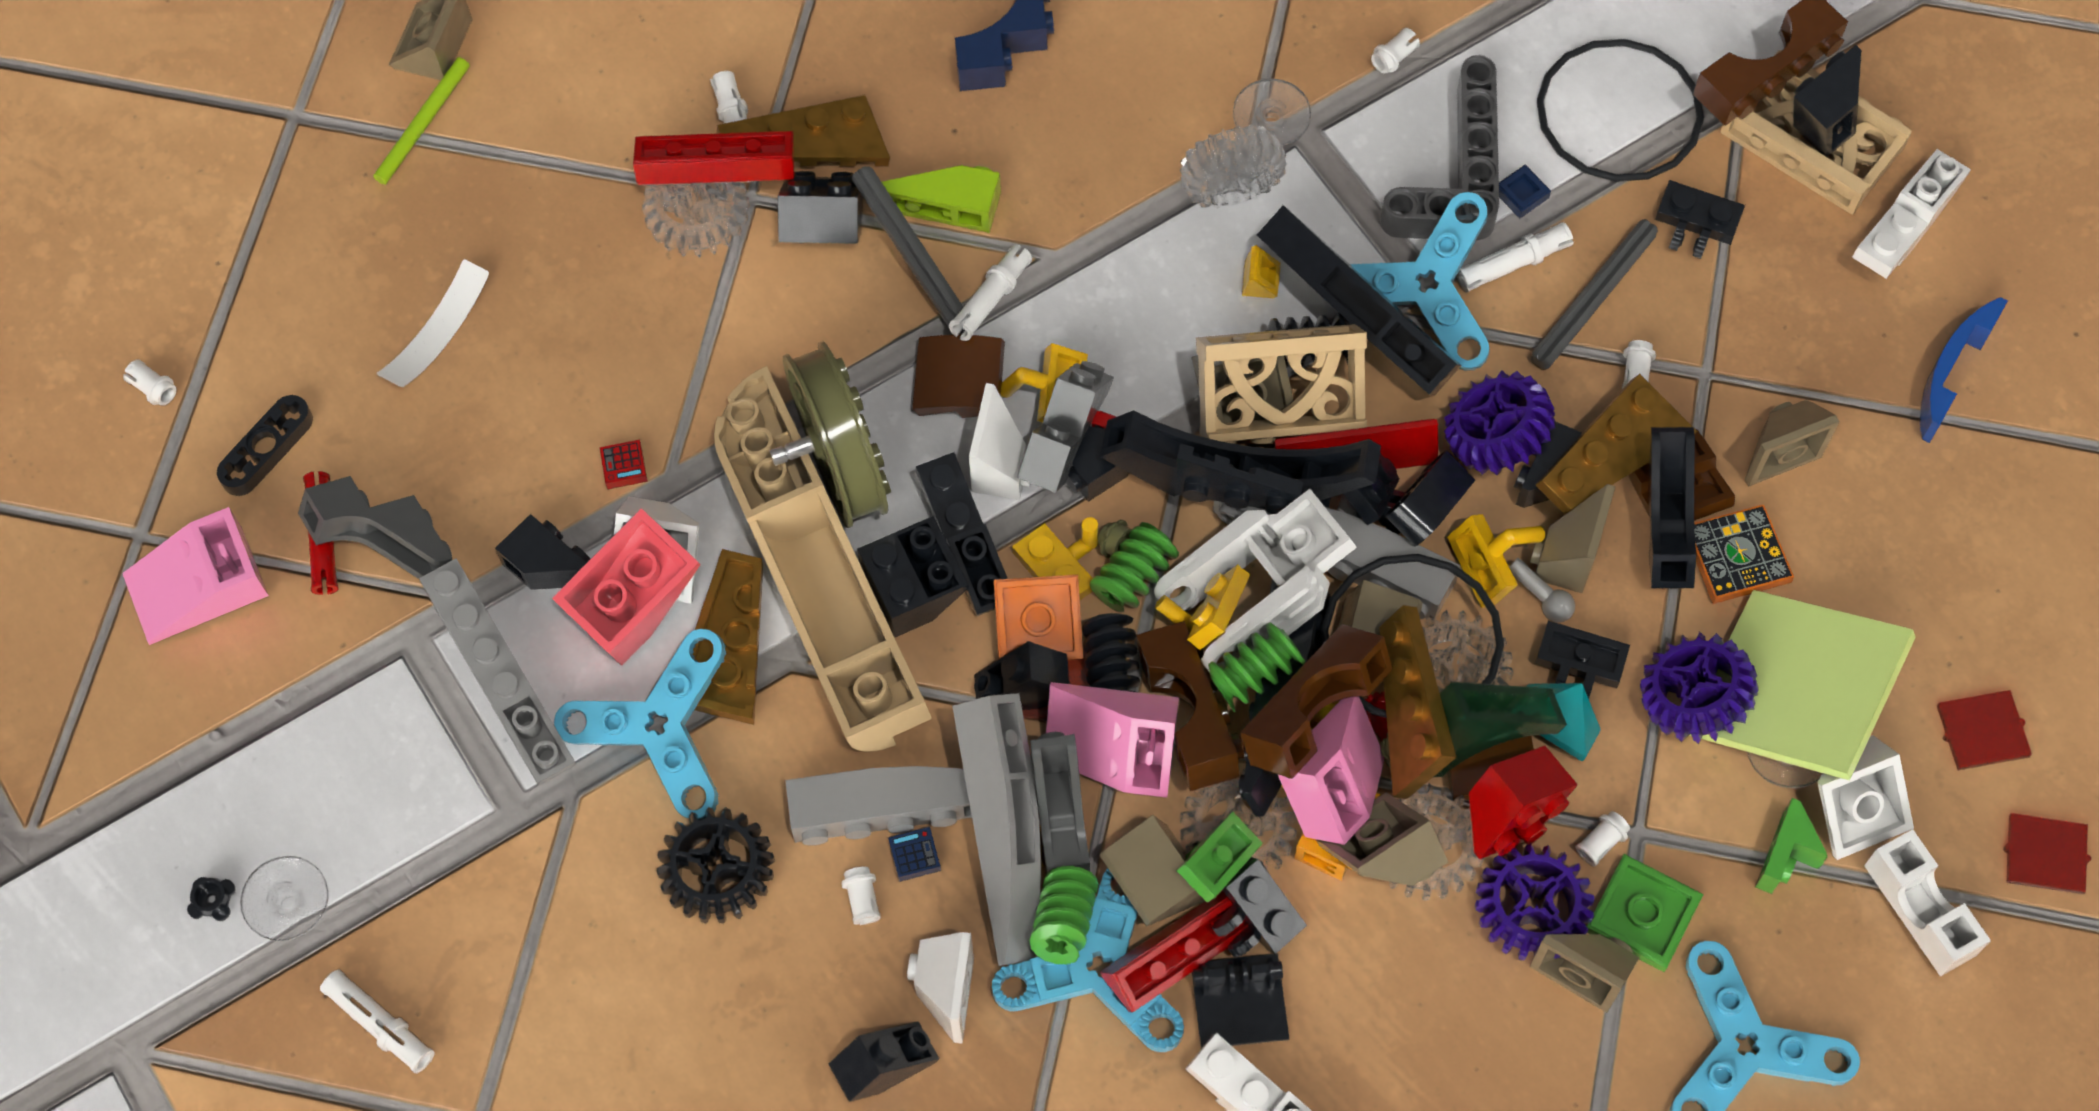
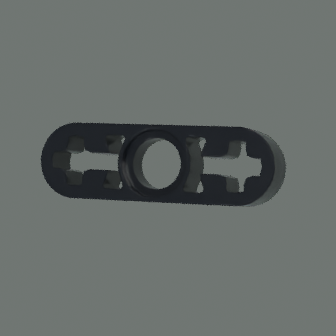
M296 395L280 398L219 463L217 478L226 492L234 496L250 493L309 430L313 422V415L303 398ZM288 412L293 414L298 412L300 417L297 420L293 418L286 419L285 415ZM276 425L280 431L283 428L285 434L281 436L279 431L273 426ZM271 437L276 440L275 447L270 452L264 454L255 452V445L260 439ZM247 455H250L251 459H252L257 465L254 466L253 463H252L250 460H249V462H247V460H246L245 457H246ZM233 471L238 473L244 472L245 477L241 480L237 477L232 479L230 474Z

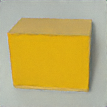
M1257 245L1251 247L1245 260L1242 296L1278 297L1281 263Z

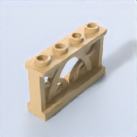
M1811 68L1800 78L1796 75L1787 81L1785 87L1795 93L1797 87L1809 77L1815 79L1820 73ZM1784 88L1780 91L1781 103L1774 97L1768 98L1766 96L1762 100L1768 108L1757 114L1752 111L1744 119L1737 117L1726 126H1722L1720 133L1851 215L1856 212L1868 193L1904 150L1912 133L1911 129L1906 127L1899 119L1888 116L1872 106L1865 98L1858 96L1856 134L1832 153L1831 159L1819 153L1813 146L1810 147L1800 141L1801 134L1793 127L1795 94L1787 92ZM1785 124L1788 126L1790 134L1782 130ZM1864 135L1873 140L1874 143L1866 141ZM1875 143L1884 147L1883 152L1875 155H1868L1857 151V149H1871ZM1856 162L1873 166L1864 179L1853 174Z
M1351 324L1196 337V354H1198L1199 434L1205 438L1236 444V440L1251 439V442L1257 444L1273 443L1276 437L1281 436L1295 437L1367 427V420L1365 419V349H1367V332L1357 325ZM1344 350H1348V380L1334 375L1341 358V353ZM1314 354L1315 360L1310 366L1318 368L1317 372L1308 371L1301 366V360L1304 355ZM1286 355L1293 371L1311 382L1296 400L1283 410H1280L1264 401L1253 390L1252 386L1260 384L1268 378L1275 368L1278 356ZM1253 358L1261 359L1262 369L1255 375L1245 378L1244 374L1254 372V370L1248 367L1249 361ZM1214 361H1222L1226 375L1231 383L1215 391ZM1329 384L1343 387L1348 394V403L1339 413L1329 414L1324 410L1327 401L1335 400L1338 402L1337 397L1332 392L1326 390ZM1237 392L1240 397L1233 399L1228 404L1226 411L1229 412L1232 409L1238 408L1241 410V416L1235 422L1224 423L1217 417V406L1225 396ZM1310 409L1314 414L1311 416H1303ZM1255 411L1264 417L1265 420L1253 421Z

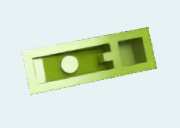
M960 165L882 181V184L904 216L990 233L1001 195L999 172H994L983 166L969 167Z

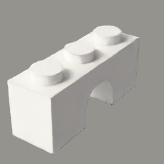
M1913 829L1876 849L1864 865L1940 977L1976 957L1991 941L1965 903L1956 908L1943 897L1934 878V871L1938 864Z

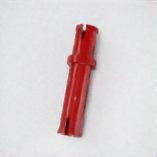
M318 471L319 485L330 482V475L328 473ZM309 472L303 476L305 488L315 486L314 472ZM308 532L311 592L323 595L322 579L325 578L327 595L333 594L338 591L334 541L316 545Z

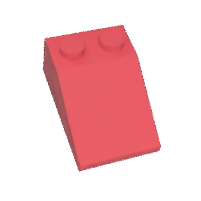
M641 508L552 599L622 666L652 636L701 564Z

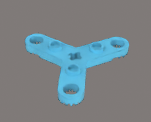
M1471 192L1460 193L1452 198L1416 262L1350 264L1394 305H1417L1445 351L1462 365L1460 369L1464 371H1474L1481 368L1486 363L1490 351L1487 338L1452 283L1486 224L1488 217L1485 201L1479 195ZM1464 203H1471V205H1475L1478 208L1479 215L1471 223H1462L1456 218L1457 209L1460 208V205L1463 206ZM1430 273L1434 274V280L1438 287L1436 289L1428 288L1426 292H1421V283L1418 281V278L1420 276L1427 278ZM1463 340H1475L1481 346L1480 354L1475 359L1465 360L1458 355V347Z
M694 630L684 638L646 702L570 701L562 705L557 711L554 718V726L562 740L571 744L645 746L678 813L689 818V815L693 812L698 815L699 820L706 818L705 812L708 807L713 808L715 812L716 806L719 803V794L685 724L711 684L716 671L725 660V643L719 635L710 630ZM703 639L710 640L714 648L713 655L708 661L700 663L694 659L693 648H695V644L703 641ZM576 711H582L586 716V727L581 733L572 735L567 728L568 724L566 722L569 720L568 717H571V714ZM655 714L663 718L668 717V721L663 725L665 732L662 734L655 730L650 731L649 727L654 724L653 716ZM700 786L706 793L705 804L698 810H691L686 805V793L689 792V789Z
M1107 868L1102 876L1093 906V914L1089 921L1090 928L1088 934H1086L1087 942L1085 947L1079 951L1077 961L1070 964H1054L1036 957L1029 961L1004 966L995 973L992 980L994 1000L1005 1010L1020 1011L1093 993L1149 1049L1156 1052L1171 1051L1179 1045L1183 1038L1184 1023L1179 1012L1161 994L1131 1013L1104 981L1103 977H1098L1095 970L1088 971L1087 969L1093 965L1094 957L1101 956L1104 963L1111 962L1112 964L1127 954L1138 912L1127 896L1116 895L1112 891L1110 884L1114 876ZM1017 977L1026 983L1027 988L1023 996H1019L1018 999H1012L1011 997L1007 998L1003 994L1001 986L1008 978ZM1166 1018L1170 1020L1175 1028L1173 1035L1164 1040H1158L1156 1037H1153L1149 1032V1025L1154 1019Z
M1703 941L1692 948L1686 959L1687 975L1695 987L1696 995L1718 1045L1676 1096L1671 1104L1670 1111H1681L1682 1105L1690 1101L1698 1102L1697 1104H1701L1705 1111H1725L1755 1072L1807 1082L1814 1081L1832 1086H1841L1849 1082L1856 1075L1860 1067V1058L1852 1044L1840 1038L1763 1025L1730 952L1723 945L1714 941ZM1708 953L1715 955V958H1718L1719 963H1721L1720 972L1715 975H1708L1702 972L1697 963L1698 956ZM1747 1036L1755 1041L1752 1049L1757 1054L1747 1052L1744 1056L1737 1051L1740 1044L1735 1038L1737 1037L1742 1041ZM1830 1050L1832 1052L1836 1050L1837 1053L1841 1052L1842 1056L1846 1057V1071L1843 1073L1830 1071L1824 1063L1825 1053Z

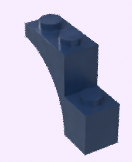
M1016 0L1012 8L993 25L974 34L955 37L960 91L1006 87L1005 71H1012V53L1048 50L1047 35L1054 34L1052 11H1045L1044 3L1050 2V0Z

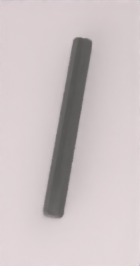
M870 166L858 169L852 175V181L949 327V323L962 310L963 305L874 170ZM963 328L958 335H962L965 329Z
M1646 219L1640 220L1534 349L1531 356L1533 364L1543 370L1551 367L1656 238V233L1658 232L1656 225L1651 224Z

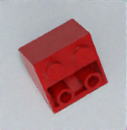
M1546 746L1490 765L1470 790L1469 802L1474 853L1479 860L1495 853L1503 856L1523 842L1526 845L1533 844L1546 833L1547 828L1545 824L1548 820L1559 815L1569 805L1570 802L1567 800V797L1578 784Z

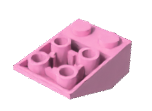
M229 507L187 524L122 573L149 645L268 596L243 529Z
M1051 682L1046 733L1062 732L1065 735L1075 734L1079 774L1125 793L1167 798L1179 697Z
M1359 696L1341 699L1312 730L1318 752L1293 779L1278 775L1304 836L1307 838L1345 845L1370 818L1385 757L1381 754V747Z

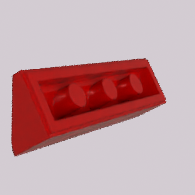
M793 131L635 136L633 167L636 183L639 185L791 180L794 179L795 174Z
M1426 419L1279 438L1274 440V449H1318L1343 446L1370 439L1381 445L1380 453L1384 458H1388L1396 469L1425 466L1438 457L1437 419Z
M1221 890L1208 903L1206 901L1101 970L1100 973L1127 1010L1133 1013L1192 973L1193 970L1201 967V964L1207 963L1229 948L1228 946L1233 939L1249 925L1244 920L1226 936L1219 937L1215 933L1212 925L1233 905L1224 891Z

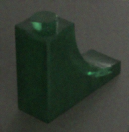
M1451 682L1440 693L1456 758L1434 777H1443L1464 760L1495 745L1527 736L1558 734L1567 723L1553 690L1550 688Z

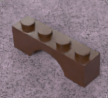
M1801 0L1787 10L1779 31L1784 49L1780 53L1769 58L1756 60L1742 58L1728 52L1700 72L1693 95L1724 126L1737 117L1744 119L1756 108L1760 100L1766 96L1768 98L1776 96L1795 75L1798 78L1804 76L1813 67L1817 59L1823 55L1826 57L1833 55L1844 42L1842 36L1848 21L1826 0Z
M1185 621L1137 634L1136 639L1139 661L1151 692L1169 693L1185 700L1194 710V714L1188 723L1175 732L1177 759L1189 790L1194 791L1238 778V760L1244 758V751L1238 734L1231 735L1227 725H1230L1231 721L1224 700H1216L1214 692H1217V687L1212 681L1209 671L1203 668L1201 658L1204 655L1203 649L1199 650L1187 640L1190 633Z
M1342 624L1240 732L1250 765L1293 779L1318 752L1310 726V721L1315 714L1337 700L1355 696H1369L1393 670L1384 636Z

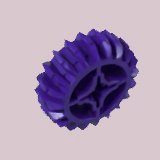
M1502 370L1497 378H1492L1486 374L1485 380L1479 384L1471 381V389L1468 392L1458 391L1459 402L1450 403L1451 414L1444 417L1446 422L1445 438L1450 445L1453 455L1469 470L1475 468L1481 474L1486 473L1490 469L1491 472L1498 475L1504 467L1514 472L1515 464L1521 461L1529 465V456L1532 453L1542 454L1540 444L1551 442L1549 431L1556 428L1554 423L1555 409L1546 389L1538 384L1531 375L1524 377L1518 371L1509 376Z
M1700 631L1696 640L1689 641L1682 634L1681 644L1677 646L1666 641V653L1653 652L1652 660L1654 664L1644 665L1645 678L1640 680V689L1643 697L1641 700L1644 709L1648 711L1651 722L1654 725H1659L1661 731L1666 736L1674 732L1676 738L1682 742L1691 734L1693 740L1698 744L1702 736L1707 734L1716 741L1718 731L1723 729L1733 734L1734 721L1746 724L1747 715L1745 711L1754 710V696L1758 695L1759 687L1756 681L1757 673L1755 667L1751 665L1749 656L1744 649L1738 650L1737 644L1732 639L1723 643L1722 638L1717 633L1709 641H1706L1705 635ZM1718 669L1732 677L1731 684L1723 682L1722 678L1716 675ZM1668 692L1676 693L1677 698L1682 700L1680 706L1673 704L1667 699Z
M1531 843L1525 846L1523 856L1516 848L1507 853V859L1497 855L1492 862L1494 869L1485 868L1481 875L1485 882L1478 883L1476 887V894L1482 898L1476 901L1475 910L1480 913H1486L1479 920L1480 927H1494L1488 939L1490 942H1496L1500 938L1505 940L1502 947L1504 954L1509 953L1512 946L1519 948L1518 958L1520 961L1526 959L1529 951H1533L1535 957L1546 934H1587L1588 928L1584 923H1590L1594 917L1593 911L1587 908L1593 905L1595 901L1594 895L1584 892L1590 885L1589 878L1576 879L1581 867L1579 863L1566 867L1564 865L1567 858L1565 852L1560 853L1557 859L1549 857L1551 853L1549 845L1543 847L1540 855L1535 854V849ZM1526 874H1536L1548 879L1538 882L1532 880ZM1505 883L1511 889L1510 895L1516 902L1508 916L1504 912L1500 901V888ZM1561 890L1567 899L1569 908L1568 920L1565 923L1559 918L1558 914L1560 911L1553 902L1557 893ZM1546 895L1540 909L1536 905L1535 908L1528 906L1523 910L1529 897L1533 901L1534 898L1540 900ZM1533 924L1538 926L1543 932L1528 931L1521 928V926ZM1556 954L1554 958L1557 959V958H1560L1561 956H1559L1558 954Z

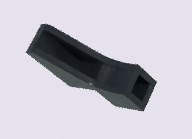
M1651 427L1648 480L1651 588H1694L1696 568L1694 533V427Z

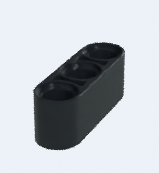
M1445 450L1423 470L1387 513L1386 518L1416 547L1441 524L1471 487L1475 479Z

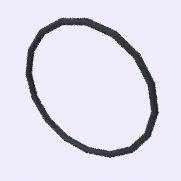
M1627 39L1591 41L1565 53L1545 74L1537 98V108L1541 130L1556 153L1580 171L1615 182L1647 180L1677 167L1697 145L1704 121L1702 103L1693 95L1697 118L1690 142L1672 161L1648 172L1614 174L1586 166L1562 149L1549 129L1544 105L1551 78L1569 59L1593 48L1625 46L1654 54L1676 69L1692 94L1696 84L1683 65L1658 48Z
M1421 554L1381 557L1353 571L1329 599L1320 630L1322 645L1329 639L1328 630L1336 603L1357 578L1385 564L1420 562L1449 570L1475 589L1491 614L1496 647L1486 678L1468 699L1444 711L1446 719L1474 705L1496 678L1504 649L1499 612L1482 585L1453 563ZM1359 696L1366 711L1372 715L1387 718L1386 710L1373 706Z

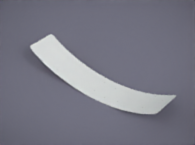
M463 260L448 291L430 319L411 343L392 362L378 371L377 375L400 387H404L421 374L441 353L457 332L476 302L489 272L467 260Z

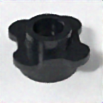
M198 878L194 881L190 892L191 903L187 907L188 914L193 919H200L205 916L213 917L219 922L226 920L231 913L228 905L230 896L236 891L235 885L228 879L220 882L214 878ZM215 896L214 902L209 903L208 898Z

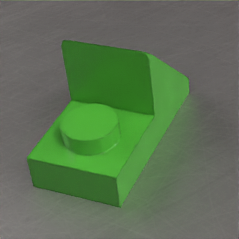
M1792 798L1783 811L1756 883V888L1770 894L1773 893L1780 881L1788 883L1796 861L1820 869L1828 857L1801 801Z
M1231 812L1186 854V861L1176 871L1208 903L1220 893L1263 842L1234 812Z

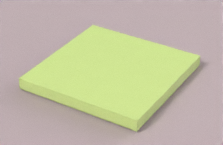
M1753 590L1729 640L1732 639L1737 644L1738 650L1744 649L1749 656L1751 665L1755 667L1759 691L1758 695L1754 696V710L1745 711L1747 715L1746 724L1733 722V734L1723 729L1718 731L1716 741L1709 734L1703 735L1702 739L1850 781L1916 638L1914 630ZM1718 669L1716 675L1721 677L1723 682L1731 684L1732 677Z

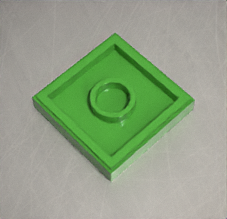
M1624 854L1594 911L1592 921L1587 925V933L1601 934L1608 939L1610 937L1620 939L1632 948V953L1640 957L1639 960L1665 972L1704 894Z

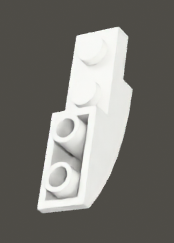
M1936 149L1900 192L1892 207L1860 243L1852 258L1887 279L1896 266L1902 264L1934 223L1971 169Z
M1217 1033L1211 1036L1185 1068L1217 1097L1215 1101L1227 1111H1312L1290 1091L1284 1092Z

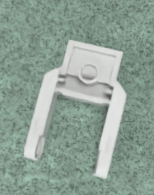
M1309 488L1277 514H1267L1265 510L1245 511L1162 576L1155 586L1154 595L1157 600L1163 595L1170 597L1175 589L1186 586L1180 595L1170 599L1187 612L1207 597V594L1204 592L1205 587L1217 573L1220 572L1224 575L1237 564L1244 568L1256 558L1278 585V588L1228 626L1225 630L1226 633L1206 649L1203 658H1201L1206 669L1209 671L1208 664L1212 661L1225 668L1224 661L1217 663L1218 659L1223 656L1222 654L1233 651L1232 655L1238 659L1237 644L1240 642L1253 649L1251 635L1257 632L1267 639L1266 624L1271 622L1279 629H1283L1289 636L1321 611L1324 607L1330 584L1323 573L1357 547Z

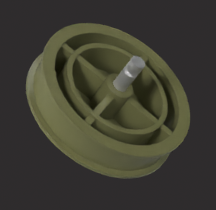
M824 341L818 343V350L792 359L789 354L783 355L787 382L806 437L785 444L784 447L780 446L769 450L775 466L787 462L788 459L793 460L812 453L835 509L847 528L853 526V519L877 510L882 515L887 514L888 502L886 495L891 493V489L884 471L879 470V468L885 466L878 445L876 443L870 444L869 438L871 435L863 414H859L860 411L864 410L863 403L855 386L850 388L847 385L850 378L843 359H836Z

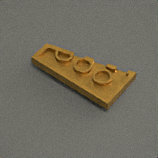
M866 95L717 125L716 134L793 131L794 162H799L800 166H816L817 162H839V166H856V162H874L875 166H889L890 155Z
M1638 374L1537 482L1536 486L1566 514L1605 485H1613L1649 462L1651 427L1693 426L1641 374Z
M722 549L695 630L707 629L716 633L723 639L726 646L725 660L716 671L711 684L695 710L754 725L764 566L762 558ZM703 639V641L695 644V648H693L694 659L702 663L712 657L714 648L710 640Z
M1403 605L1379 628L1380 635L1385 638L1393 668L1384 679L1392 792L1394 798L1408 799L1456 758L1418 608Z

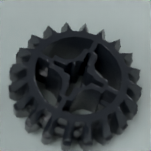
M708 807L705 812L706 818L699 820L696 813L691 812L689 815L691 825L688 827L676 821L675 829L679 835L678 837L665 835L664 842L669 849L658 852V859L664 865L657 868V875L660 879L665 880L660 887L664 895H671L669 900L671 906L679 908L684 905L683 913L685 917L691 918L699 910V918L702 923L706 924L710 920L711 914L715 913L718 922L724 924L726 922V912L732 911L737 919H741L743 914L740 906L746 904L749 908L755 909L757 902L753 894L759 896L767 895L768 889L763 881L773 880V870L767 866L773 864L775 858L773 852L766 851L771 846L770 840L767 836H760L762 830L758 823L748 825V817L743 812L733 820L732 812L727 807L722 811L720 817H716L713 808ZM711 838L709 844L706 847L701 849H693L702 841ZM729 838L741 843L749 851L750 862L741 861L739 856L729 854ZM721 856L723 864L717 865L711 875L708 866H715L716 861ZM682 868L690 869L692 874L702 877L703 893L693 890L682 880ZM740 882L734 888L720 893L727 883Z

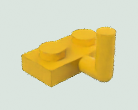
M1051 343L1044 352L1042 372L1026 367L1018 368L1002 382L1001 396L1004 398L1011 397L1024 384L1040 389L1037 421L1043 423L1057 378L1075 363L1081 364L1082 361H1087L1088 354Z
M1479 514L1471 515L1447 538L1463 571L1482 585L1495 606L1518 586L1503 553L1513 545L1542 542L1545 538V531L1541 526L1508 528L1495 538L1484 515ZM1472 588L1481 608H1486L1475 589Z
M1093 517L1085 518L1081 524L1082 538L1068 548L1063 545L1044 523L1013 545L1012 552L1033 577L1078 574L1080 600L1093 592L1090 587L1092 577L1078 560L1097 547L1098 522Z
M1238 564L1224 575L1220 572L1217 573L1206 585L1204 592L1207 594V597L1196 609L1193 616L1166 595H1163L1157 601L1154 608L1174 624L1185 621L1190 633L1187 640L1201 650L1225 632L1250 574Z

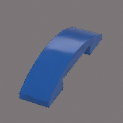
M2000 297L1979 308L1958 327L1947 342L1929 375L1924 389L1920 410L1922 440L1928 443L1931 442L1957 393L1943 387V384L1965 344H1968L1978 350L1982 349L2008 300Z

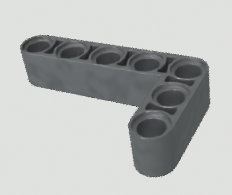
M1474 55L1462 63L1457 88L1458 189L1397 187L1388 191L1383 202L1380 224L1383 231L1389 236L1429 239L1441 216L1432 212L1444 213L1452 198L1464 192L1479 195L1487 206V221L1476 240H1483L1492 234L1499 209L1497 75L1495 64L1488 57ZM1472 112H1478V113H1481V114H1483V115H1476V114H1474V113H1472ZM1473 145H1478V146H1481V147H1483V148H1481V149L1475 148V147H1473ZM1472 179H1480V180H1482V181H1484V182L1479 183V182H1475V181L1472 180ZM1464 203L1463 206L1460 205V208L1457 209L1456 218L1462 223H1471L1478 217L1472 214L1479 213L1478 208L1475 205H1471V203ZM1399 210L1405 212L1406 214L1400 215L1394 213L1393 211Z

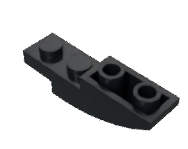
M953 452L916 466L915 471L929 503L930 513L934 516L969 585L965 593L977 616L995 610L994 580L1008 578L987 526L982 522L955 453Z

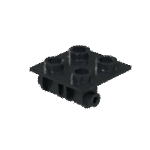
M1278 954L1209 960L1207 963L1201 964V967L1193 970L1192 979L1201 1049L1215 1033L1220 1035L1231 1046L1289 1040L1282 987L1283 968Z

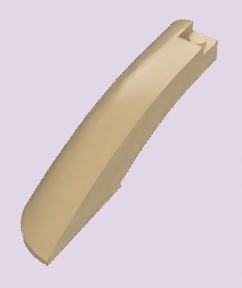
M765 366L743 380L728 396L729 404L724 410L722 417L717 416L715 424L714 442L716 452L847 742L852 748L859 751L884 750L896 745L893 736L932 718L809 454L793 460L788 459L787 462L775 466L769 450L780 446L784 447L785 444L801 439L768 367Z

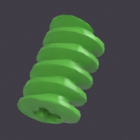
M1141 522L1139 523L1140 526L1133 528L1129 535L1130 539L1122 541L1119 548L1120 551H1116L1111 555L1110 563L1104 564L1101 567L1100 576L1093 577L1090 582V587L1095 595L1114 611L1124 612V604L1137 608L1140 602L1133 593L1136 592L1147 596L1149 588L1143 581L1146 580L1153 584L1159 581V576L1153 568L1167 571L1169 564L1163 556L1165 555L1171 559H1177L1179 556V552L1171 543V540L1162 531L1149 523Z
M1271 622L1265 625L1268 635L1267 639L1257 632L1251 635L1253 649L1243 642L1237 644L1238 659L1229 652L1223 653L1225 668L1220 667L1213 661L1208 664L1212 681L1233 712H1235L1234 697L1245 704L1250 702L1247 688L1250 687L1259 694L1264 692L1262 678L1265 677L1274 685L1277 684L1276 669L1278 667L1290 675L1293 673L1290 659L1294 658L1302 665L1306 663L1286 632Z
M1061 866L1052 869L1045 875L1042 885L1043 889L1039 898L1040 902L1036 910L1033 930L1029 940L1031 949L1039 958L1054 964H1070L1076 962L1079 958V951L1085 947L1087 942L1086 934H1088L1090 928L1089 921L1093 914L1092 907L1096 901L1095 894L1099 887L1097 877L1090 871L1075 866Z

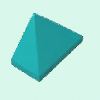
M1582 683L1528 684L1509 715L1582 762L1601 731Z

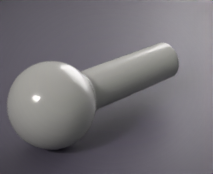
M1516 558L1511 563L1509 568L1513 576L1542 602V611L1546 618L1553 622L1561 623L1572 617L1575 612V601L1570 593L1560 589L1553 590L1520 558Z

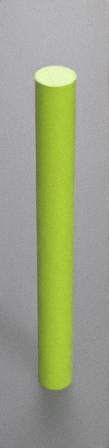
M461 57L456 58L376 170L373 177L378 182L384 185L388 183L470 67L465 59Z

